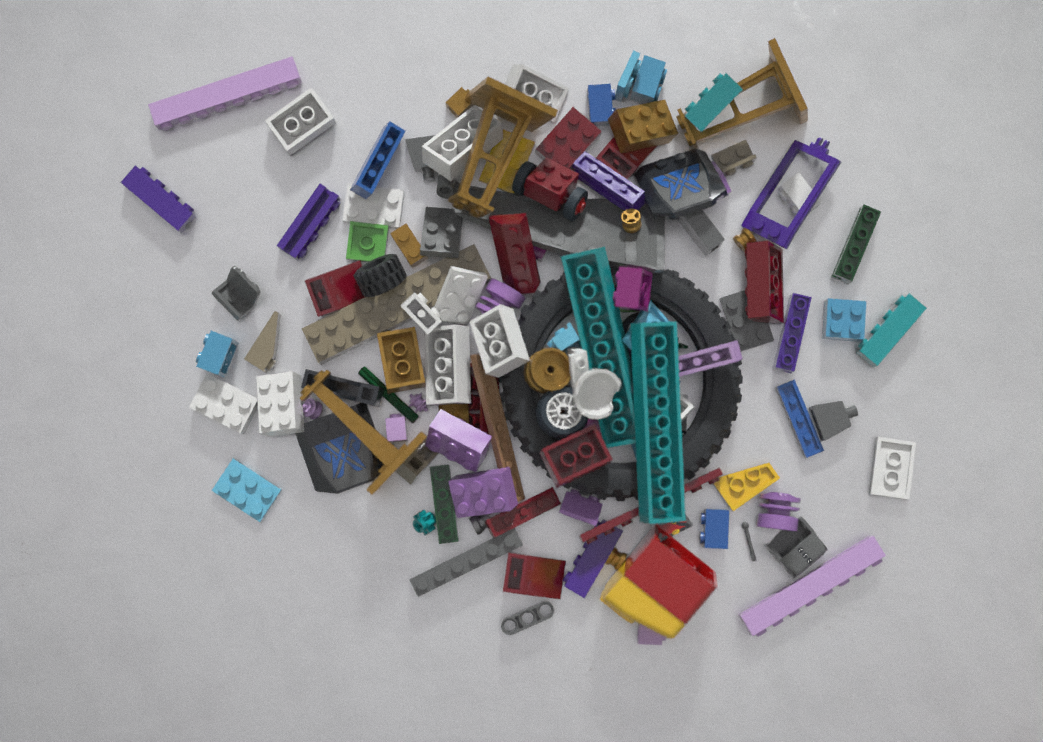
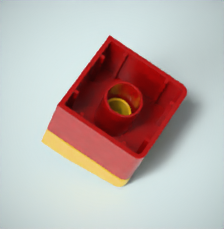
M655 524L626 558L620 569L616 570L608 580L605 589L601 593L600 600L627 622L632 624L637 622L668 639H673L717 589V576L711 567ZM662 533L668 536V538L660 542L658 535Z

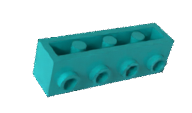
M910 293L905 296L901 295L894 303L896 307L892 311L889 309L883 315L884 321L880 325L876 324L871 329L870 333L872 335L868 339L864 338L857 346L860 349L856 353L873 368L881 363L927 309Z

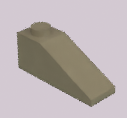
M274 311L244 360L265 373L268 370L271 371L276 364L275 358L277 356L281 314L277 311Z
M427 438L397 470V473L410 485L440 454L431 451L425 446Z

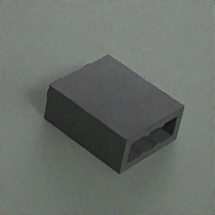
M703 210L682 216L678 220L705 257L720 247L725 240Z

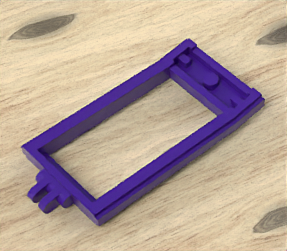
M818 137L815 143L811 142L808 146L794 140L750 208L741 227L788 249L795 234L841 164L840 160L828 155L829 149L827 148L830 141L825 140L823 142V138ZM802 151L828 163V166L789 227H786L759 213L798 152Z

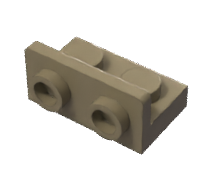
M743 140L711 155L712 160L722 173L726 174V177L737 172L736 169L741 167L746 169L753 166V162L757 158L756 154L753 155L747 140Z

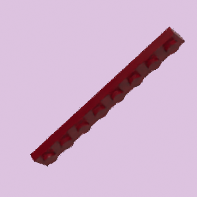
M720 467L684 484V493L691 490L693 494L703 489L702 484L708 482L711 485L719 481V476L723 475ZM639 506L579 535L581 543L586 541L589 544L598 540L597 535L604 533L606 536L614 532V527L620 524L624 527L633 523L632 518L639 516Z

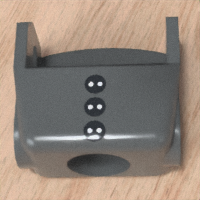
M798 517L797 531L782 530L769 544L765 545L766 549L792 578L804 572L828 550L803 517Z

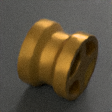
M636 209L625 210L621 215L623 229L628 233L638 232L642 226L640 212Z
M746 228L741 230L740 235L733 237L736 245L744 252L747 249V243L757 242L754 235Z
M614 547L605 564H611L618 571L625 561L627 554L619 552Z

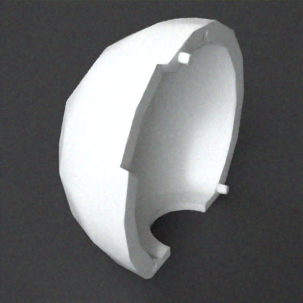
M589 370L583 373L575 382L573 387L574 404L582 415L590 419L607 417L612 412V398L614 393L619 391L621 382L614 373L608 370Z

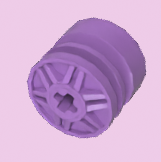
M491 278L485 288L491 297L481 296L480 299L486 305L477 302L475 308L482 314L500 304L520 310L526 298L510 286Z
M778 492L760 494V499L768 500V504L759 503V507L767 509V513L758 514L757 527L788 531L798 530L799 519L790 516V513L800 511V508L791 507V503H801V498Z

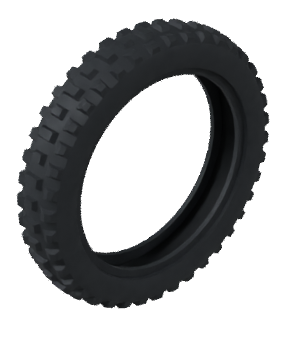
M610 266L614 288L617 291L616 273L619 271V268ZM667 269L663 272L653 273L650 301L656 307L672 316L685 329L697 351L736 341L733 333L728 331L731 328L729 322L719 315L721 312L719 307L714 302L708 301L709 295L705 291L694 288L695 283L685 277L680 278L679 272ZM565 272L560 276V279L556 281L552 279L547 282L542 292L537 290L533 294L532 302L529 305H524L521 309L520 319L517 322L529 357L544 348L554 329L573 312ZM741 360L702 371L703 389L700 405L690 427L682 436L684 479L691 480L696 476L695 473L699 471L700 467L706 468L710 464L709 460L713 453L718 454L722 449L723 439L729 438L732 432L730 430L731 422L737 419V403H740L742 399L739 385L743 383V376L741 375V369L738 367L742 364ZM525 364L499 377V383H502L503 392L500 393L501 402H505L507 409L504 415L506 420H509L513 426L510 430L513 437H517L522 443L520 448L523 453L527 452L533 458L532 463L536 467L540 466L542 469H545L547 471L546 476L552 479L539 453L543 448L562 439L547 435L539 426L536 419V407L540 400L539 395L525 381L523 373ZM637 461L629 463L610 462V464L580 477L563 487L567 489L570 487L579 490V494L584 496L588 494L597 495V498L601 500H606L607 497H616L617 501H625V498L631 497L638 500Z

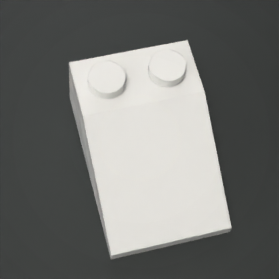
M513 64L505 82V85L557 109L556 117L550 120V122L555 123L568 92V87L523 64Z

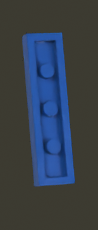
M795 379L777 386L776 389L805 458L823 452V446Z

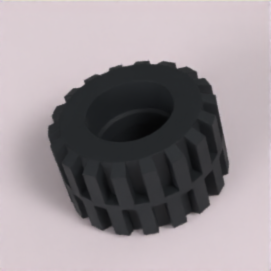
M387 254L366 263L353 276L364 297H375L397 287L405 280L407 274L397 254Z

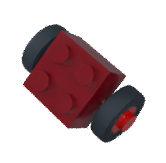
M547 157L538 166L529 161L524 162L515 174L512 184L513 192L525 195L556 212L566 203L563 217L569 221H575L583 212L588 198L587 190L581 187L576 188L579 173Z

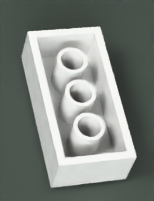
M473 105L422 146L423 163L449 181H452L465 169L483 110ZM494 117L483 146L485 153L503 139V125Z
M439 326L434 328L429 334L425 332L426 405L471 404L468 326Z

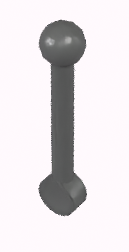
M743 522L742 528L745 530L752 561H757L748 530L749 523Z

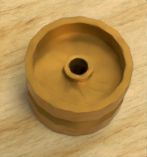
M552 347L542 349L530 356V361L525 363L523 372L525 381L531 389L538 393L545 394L547 391L560 390L571 379L569 357L560 349Z

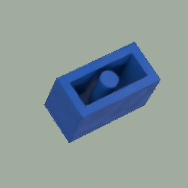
M611 83L588 85L589 120L595 126L610 125L608 118L616 110V108H612V101H615V90L611 89Z
M704 509V513L700 515V524H703V532H700L699 538L700 544H703V548L728 549L729 510Z

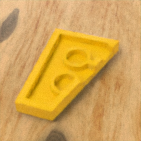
M765 463L719 477L720 480L713 483V485L733 512L779 480L780 477L770 463Z

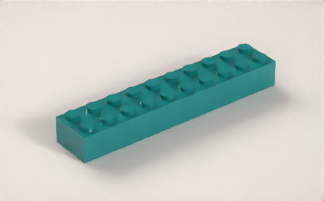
M605 246L562 256L561 259L582 350L587 351L589 370H608L614 373L621 382L619 391H616L612 398L613 409L611 414L598 419L602 439L607 448L636 443L633 370L628 346L622 341L625 333L619 307H616L613 302L615 288Z
M677 321L631 323L639 522L657 524L686 521Z

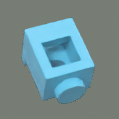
M571 323L566 324L568 326L566 330L563 327L554 333L555 337L549 341L553 348L565 351L580 341Z

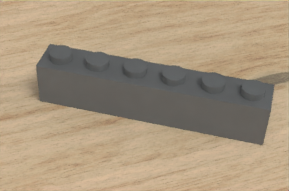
M513 528L409 580L419 597L523 546L516 529Z

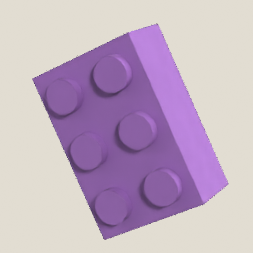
M440 409L429 426L425 446L433 452L444 455L448 460L459 463L466 470H472L476 473L487 456L492 436Z
M510 467L459 474L448 481L457 518L511 511L518 505Z

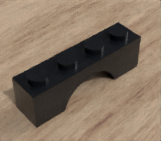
M306 369L301 388H305L307 385L312 386L316 381L314 377L319 372ZM332 375L323 382L328 389L340 398L380 407L384 388Z

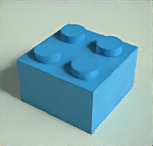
M644 55L631 93V101L645 104L658 100L662 88L659 84L663 85L668 70L664 68L666 62Z
M826 299L823 309L822 339L856 342L864 340L866 301Z
M210 331V334H206L203 345L205 346L203 351L197 355L196 367L225 378L239 342Z

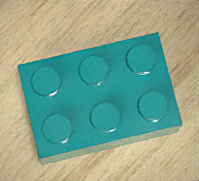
M726 72L723 75L719 73L712 80L714 85L710 89L705 87L698 95L700 99L696 103L692 101L685 108V117L701 132L743 90Z

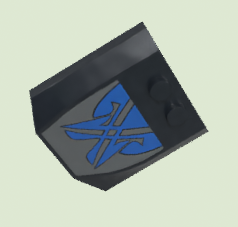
M696 148L643 165L634 174L637 186L645 191V202L654 219H658V216H668L669 219H676L710 208L717 203L716 200L722 195L724 197L727 196V189L707 153Z
M360 403L350 407L376 430L367 404ZM334 413L304 423V432L295 433L314 489L317 492L339 494L372 482L379 476V470L384 465Z

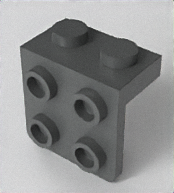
M236 266L230 269L227 280L212 291V295L237 321L254 309L261 293L258 285L251 282L246 277L245 272Z

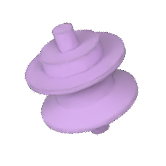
M422 392L419 395L417 393L409 395L411 398L409 407L414 406L416 408L415 413L428 410L426 399L421 398Z
M312 398L307 399L303 404V415L313 420L317 419L322 413V404Z

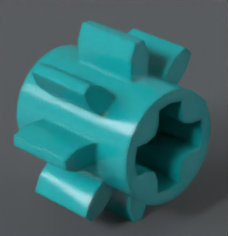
M422 510L413 516L415 519L413 527L416 532H423L424 535H427L436 529L434 526L436 524V517L433 513H426L425 510Z

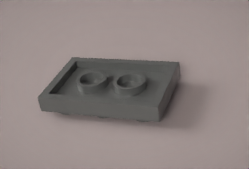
M426 207L420 255L459 258L463 217L456 215L454 209Z
M745 290L719 299L726 321L731 326L729 329L730 333H733L734 339L738 340L741 352L774 341L769 323L754 322L748 319L746 315L748 303Z

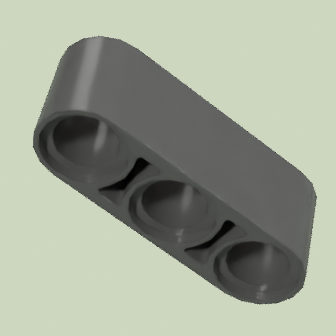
M549 601L537 603L504 618L501 623V629L506 635L518 633L551 618L554 614V607ZM541 606H550V614L542 615L540 613ZM528 612L533 615L532 622H523L522 616L524 613ZM506 621H513L515 629L507 631L504 627Z

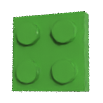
M350 221L346 260L370 262L385 255L389 226Z

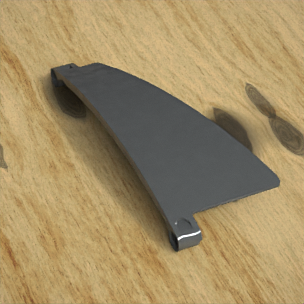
M439 174L436 193L442 198L449 199L458 192L460 183L455 178L449 181ZM470 186L469 195L481 199L486 188ZM497 190L489 203V206L493 207L494 210L484 217L477 218L470 215V211L454 208L456 215L491 230L488 217L491 215L526 213L533 246L558 254L568 255L605 246L609 266L640 268L653 273L663 272L665 269V216H658V219H654L646 202L638 210L641 215L642 226L635 233H628L623 229L621 215L624 210L606 198L587 199L583 212L575 221H569L563 217L566 203L556 212L525 195Z

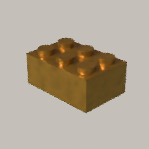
M666 100L619 108L608 118L620 153L668 144L679 134Z
M415 327L377 333L387 393L426 387Z

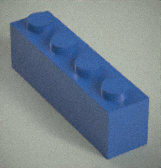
M391 121L383 127L350 188L352 192L364 199L373 194L406 132L404 129Z

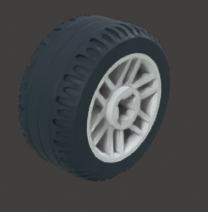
M564 386L560 390L547 391L540 398L536 407V419L539 426L547 435L553 438L564 439L581 431L588 421V417L582 415L574 404L572 387ZM560 410H564V411H565V412H564V415H561V414H560V412H561Z

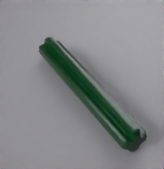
M364 366L359 370L358 374L368 384L384 388L382 396L411 423L417 421L419 415L395 393L388 394L386 385Z

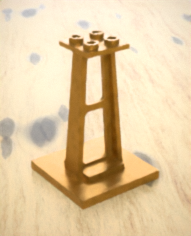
M775 38L768 41L769 57L772 63L744 78L737 84L743 89L740 92L742 93L774 76L783 93V98L744 114L740 113L733 99L729 104L734 112V117L704 129L702 132L698 131L695 125L685 117V113L683 114L681 108L678 109L679 115L676 118L681 129L686 128L687 130L684 135L690 147L694 146V148L698 149L697 143L790 107H793L800 124L808 121V107Z
M489 76L470 90L465 97V101L482 108L483 111L458 192L448 199V202L452 203L454 208L470 211L469 214L477 218L484 217L493 212L494 208L489 206V203L525 131H535L555 118L558 112L557 109ZM494 115L515 124L500 158H496L483 151ZM482 158L493 163L495 169L481 199H477L469 195V188L478 161Z
M321 370L314 377L315 383L312 386L307 385L300 392L302 394L300 399L306 401L315 393L384 464L379 470L381 474L366 489L373 495L427 436L421 431L408 446L404 443L398 450L323 384L332 373L329 370L325 372Z

